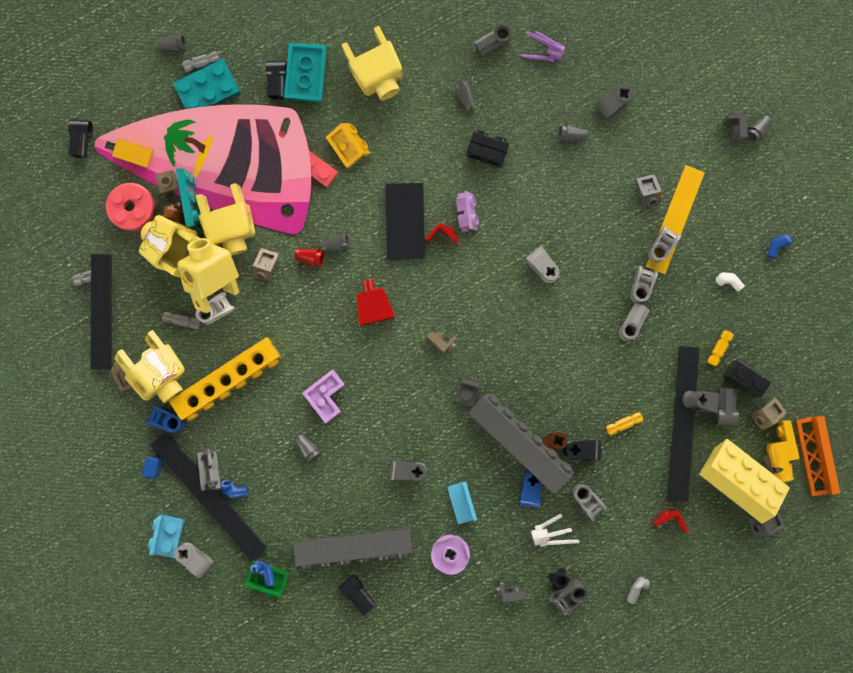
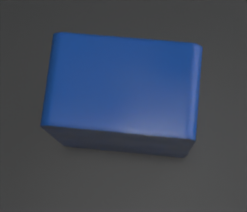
M147 456L142 476L152 479L159 478L163 459Z

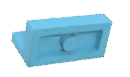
M466 481L447 486L458 524L471 520L477 521Z

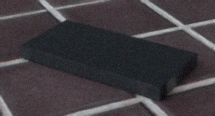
M423 183L385 184L387 260L425 259Z

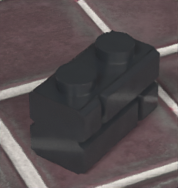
M479 130L478 133L473 132L466 157L502 168L510 143L506 142L507 140L503 137L496 136V138H493L487 132Z
M740 360L732 361L723 375L724 378L755 398L762 397L772 382L768 378L762 377V374Z

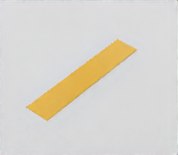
M685 165L660 231L666 225L670 231L681 235L705 172ZM676 246L671 250L666 259L659 263H654L649 259L646 267L666 274ZM655 249V256L662 258V251Z

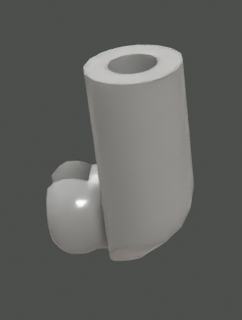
M644 577L637 578L626 600L631 604H636L641 589H648L650 581L644 579Z

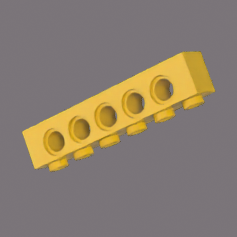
M266 337L169 400L181 421H191L198 416L197 413L202 409L206 411L215 405L213 402L219 398L223 400L230 396V391L234 388L238 390L247 384L246 381L251 377L255 379L262 375V370L266 367L270 369L279 363L278 360L282 357L271 340ZM261 354L264 360L262 364L257 365L255 357ZM241 365H246L247 367L245 375H240L239 373ZM226 375H229L231 378V383L228 386L223 384V378ZM209 386H213L215 389V393L211 397L207 395V388ZM194 396L198 398V405L196 407H193L190 403Z

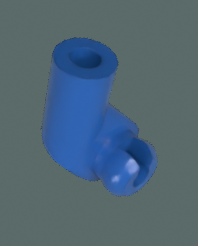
M787 234L774 238L771 241L767 256L777 258L780 248L791 246L793 243L792 238Z
M256 561L251 565V571L254 574L258 573L264 576L266 587L275 585L271 566L262 561Z

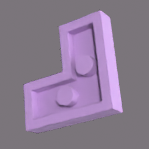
M333 369L303 392V395L325 423L341 412L330 396L345 384Z

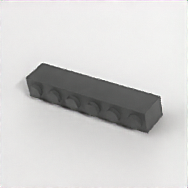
M489 393L484 395L469 414L551 492L556 494L573 476L574 472L571 466L566 462H562L554 450L547 448L539 436L533 435L525 423L518 421L514 417L511 410L504 408L496 396Z
M410 527L297 540L293 543L296 567L301 566V569L313 568L314 564H320L321 567L331 566L332 562L339 561L341 565L352 563L351 560L359 559V562H368L373 557H378L379 560L390 559L391 555H398V558L409 557V553H413Z

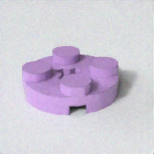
M452 534L438 538L433 544L431 559L434 566L441 572L449 575L463 571L470 558L467 543L460 536ZM448 549L456 552L452 560L449 557H445Z

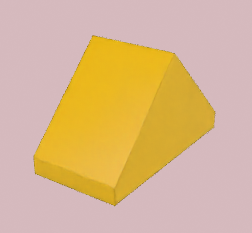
M117 138L112 156L148 168L154 150Z

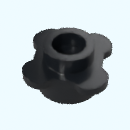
M559 568L558 571L548 575V579L552 582V588L555 590L565 588L570 581L569 577L565 574L566 570L564 568Z

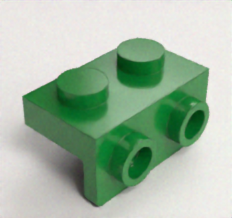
M250 566L243 586H246L247 590L258 593L261 591L266 593L267 597L277 599V597H281L284 593L290 572L271 566L275 585L266 587L264 576L258 573L254 574Z

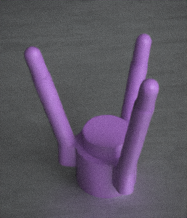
M538 31L534 33L525 32L526 35L548 45L546 54H549V56L522 54V58L546 60L553 63L555 59L560 61L565 49L564 45L551 40Z

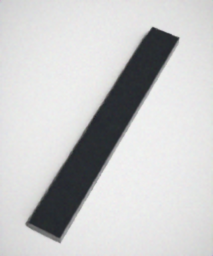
M679 346L668 500L688 502L695 409L685 407L683 395L687 391L696 392L700 350L697 347Z
M167 432L163 433L151 444L152 448L251 561L267 548L217 489L201 491L198 467Z

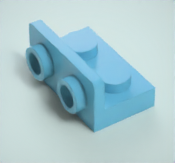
M163 514L158 516L157 519L155 518L152 526L154 535L148 543L149 555L157 554L175 558V550L180 544L185 519Z

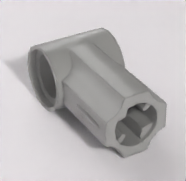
M635 302L623 325L619 328V337L624 341L636 338L650 310L646 306ZM626 327H630L632 329V336L626 335Z

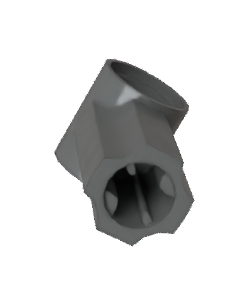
M501 24L494 31L474 41L479 55L483 57L499 47L508 45L511 38V30L507 25ZM504 32L507 34V37L501 39L497 35Z
M718 388L720 400L718 414H715L714 417L715 425L736 427L739 420L738 411L736 410V389Z

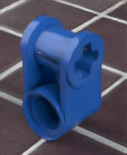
M154 404L152 405L153 410L149 419L145 421V423L168 432H181L186 425L185 420L181 421L177 414ZM173 419L178 421V426L175 429L171 426Z
M528 470L523 476L519 506L539 508L542 482L537 478V481L531 484L528 478H532L533 474Z

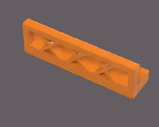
M824 416L795 420L810 496L840 494ZM811 422L812 430L808 435L803 432L801 423ZM809 440L814 442L816 446L812 454L806 449V444ZM813 459L818 461L820 465L816 473L810 469ZM817 478L823 481L824 490L815 491L814 483Z

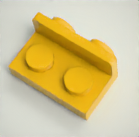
M341 123L326 136V139L346 168H350L360 158L370 154L367 149L368 145L364 140L360 139L357 129L350 123Z

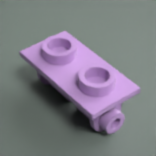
M468 191L457 194V212L464 211V214L458 215L459 228L462 232H468L469 229L478 231L479 219L477 214H475V196Z

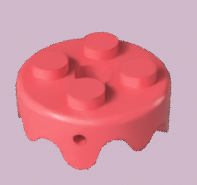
M125 183L114 188L109 194L106 202V212L111 222L120 229L137 232L145 224L154 220L156 202L152 194L143 186L135 183ZM128 202H134L135 204L132 211H126L125 207Z

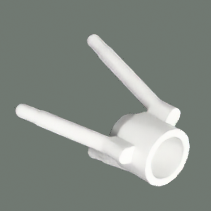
M562 514L540 525H536V530L531 531L535 546L579 543V540L548 541L550 540L549 537L572 532L571 528L551 533L547 532V528L543 529L560 519Z

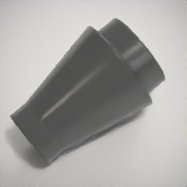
M174 33L162 39H157L156 45L159 51L181 52L182 49H186V39L183 34Z
M468 80L454 86V92L466 110L477 106L472 84H469Z
M763 115L761 119L748 127L747 139L753 143L762 141L772 123V119L767 115Z
M567 123L560 125L558 138L563 140V142L586 141L588 136L587 129Z
M338 233L320 242L323 252L346 251L347 248H350L346 233Z
M303 434L294 440L304 461L307 460L308 463H312L321 455L320 448Z

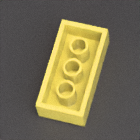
M728 439L714 448L699 474L762 524L776 516L790 487Z

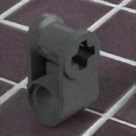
M621 85L610 94L601 98L595 105L607 120L629 102L633 91L630 86ZM624 93H625V94H626V97H622V98H621V97L619 96L620 94H624Z
M687 391L684 393L683 404L685 407L700 410L704 413L718 414L720 394L706 391Z
M391 459L389 478L391 480L420 481L427 474V467L421 462ZM417 466L423 471L419 476H416V473L413 472Z
M573 579L568 582L565 588L554 591L549 596V601L556 606L560 616H565L587 600L588 591L580 580ZM576 589H581L578 593L574 594Z

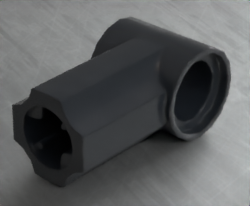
M266 61L268 98L275 100L284 98L286 61Z
M71 119L68 125L70 135L68 155L76 158H87L88 140L93 132L92 122Z
M352 574L338 586L344 597L351 600L363 616L376 605L355 574Z

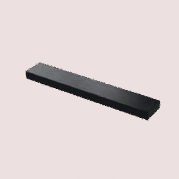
M91 254L90 369H111L112 255Z

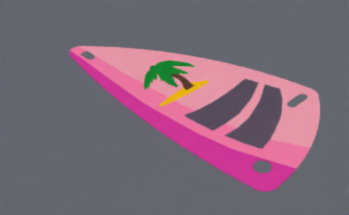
M216 105L184 109L131 123L102 135L95 141L94 147L99 154L157 186L155 174L174 170L176 174L177 168H185L196 178L195 194L206 196L209 208L212 210L236 204L230 186L236 183L241 187L245 203L250 206L253 224L289 234L299 233L304 227L311 193V162L303 126L298 114L291 108L264 105ZM284 118H289L291 122L287 134L284 138H281L279 136ZM117 138L153 149L149 167L113 157V151L105 148L107 141L116 144ZM179 189L174 190V194L180 196ZM285 204H290L294 209V213L290 217H284L281 214V208Z

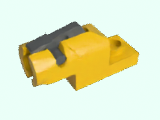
M791 420L777 422L776 432L781 441L768 443L766 447L767 454L763 457L768 471L782 482L794 480L792 463L789 461L800 459Z

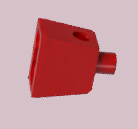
M373 279L363 281L364 292L357 294L360 327L395 318L384 289H375Z

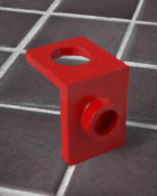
M441 222L425 238V242L428 243L441 231L455 245L459 243V239L455 236L456 232L450 226L445 227Z
M668 509L658 514L659 517L651 521L653 525L659 526L675 517L681 530L685 533L689 532L679 511L675 509L671 511Z

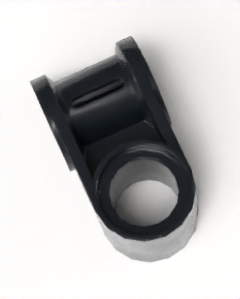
M601 440L568 441L567 445L563 448V453L565 456L573 459L601 460ZM573 446L577 448V451L574 453L569 451Z

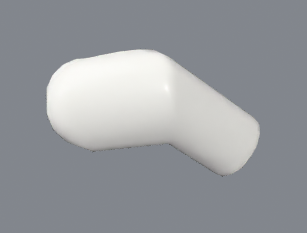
M723 272L716 277V283L719 286H723L725 283L731 284L737 292L745 287L733 273Z

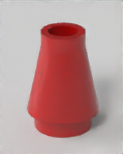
M296 249L294 258L316 268L317 266H322L324 252L320 251V249Z

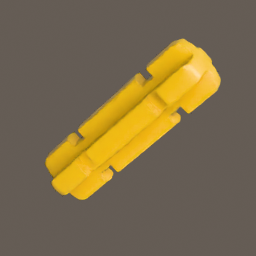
M723 331L720 336L721 339L718 340L712 351L713 355H710L707 361L710 365L718 366L720 358L723 357L729 346L728 342H731L734 336L731 332Z
M637 412L632 417L628 416L615 422V424L607 425L606 430L609 435H614L617 431L621 432L634 426V424L643 422V417L641 413Z

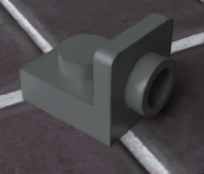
M732 112L723 119V124H734L732 126V135L735 136V142H743L748 137L747 114Z
M655 174L636 179V185L642 197V207L659 204L662 191Z
M467 376L466 379H461L455 398L456 402L473 407L480 384L476 383L477 379Z
M779 510L775 517L763 524L754 517L749 519L756 537L770 536L785 528Z
M499 580V586H496L498 598L502 597L503 603L526 599L524 588L520 589V586H513L508 588L509 591H505L503 580Z

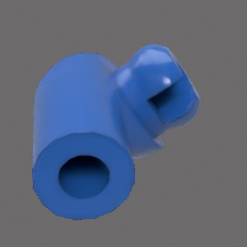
M229 480L221 482V490L229 498L249 496L247 486L237 488Z

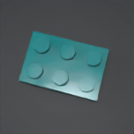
M289 42L284 90L285 100L322 103L327 54L326 45Z
M224 59L173 83L185 109L216 106L241 94Z
M177 168L176 174L186 227L193 230L202 229L198 218L201 215L198 211L196 199L198 194H195L194 186H197L196 178L185 168Z

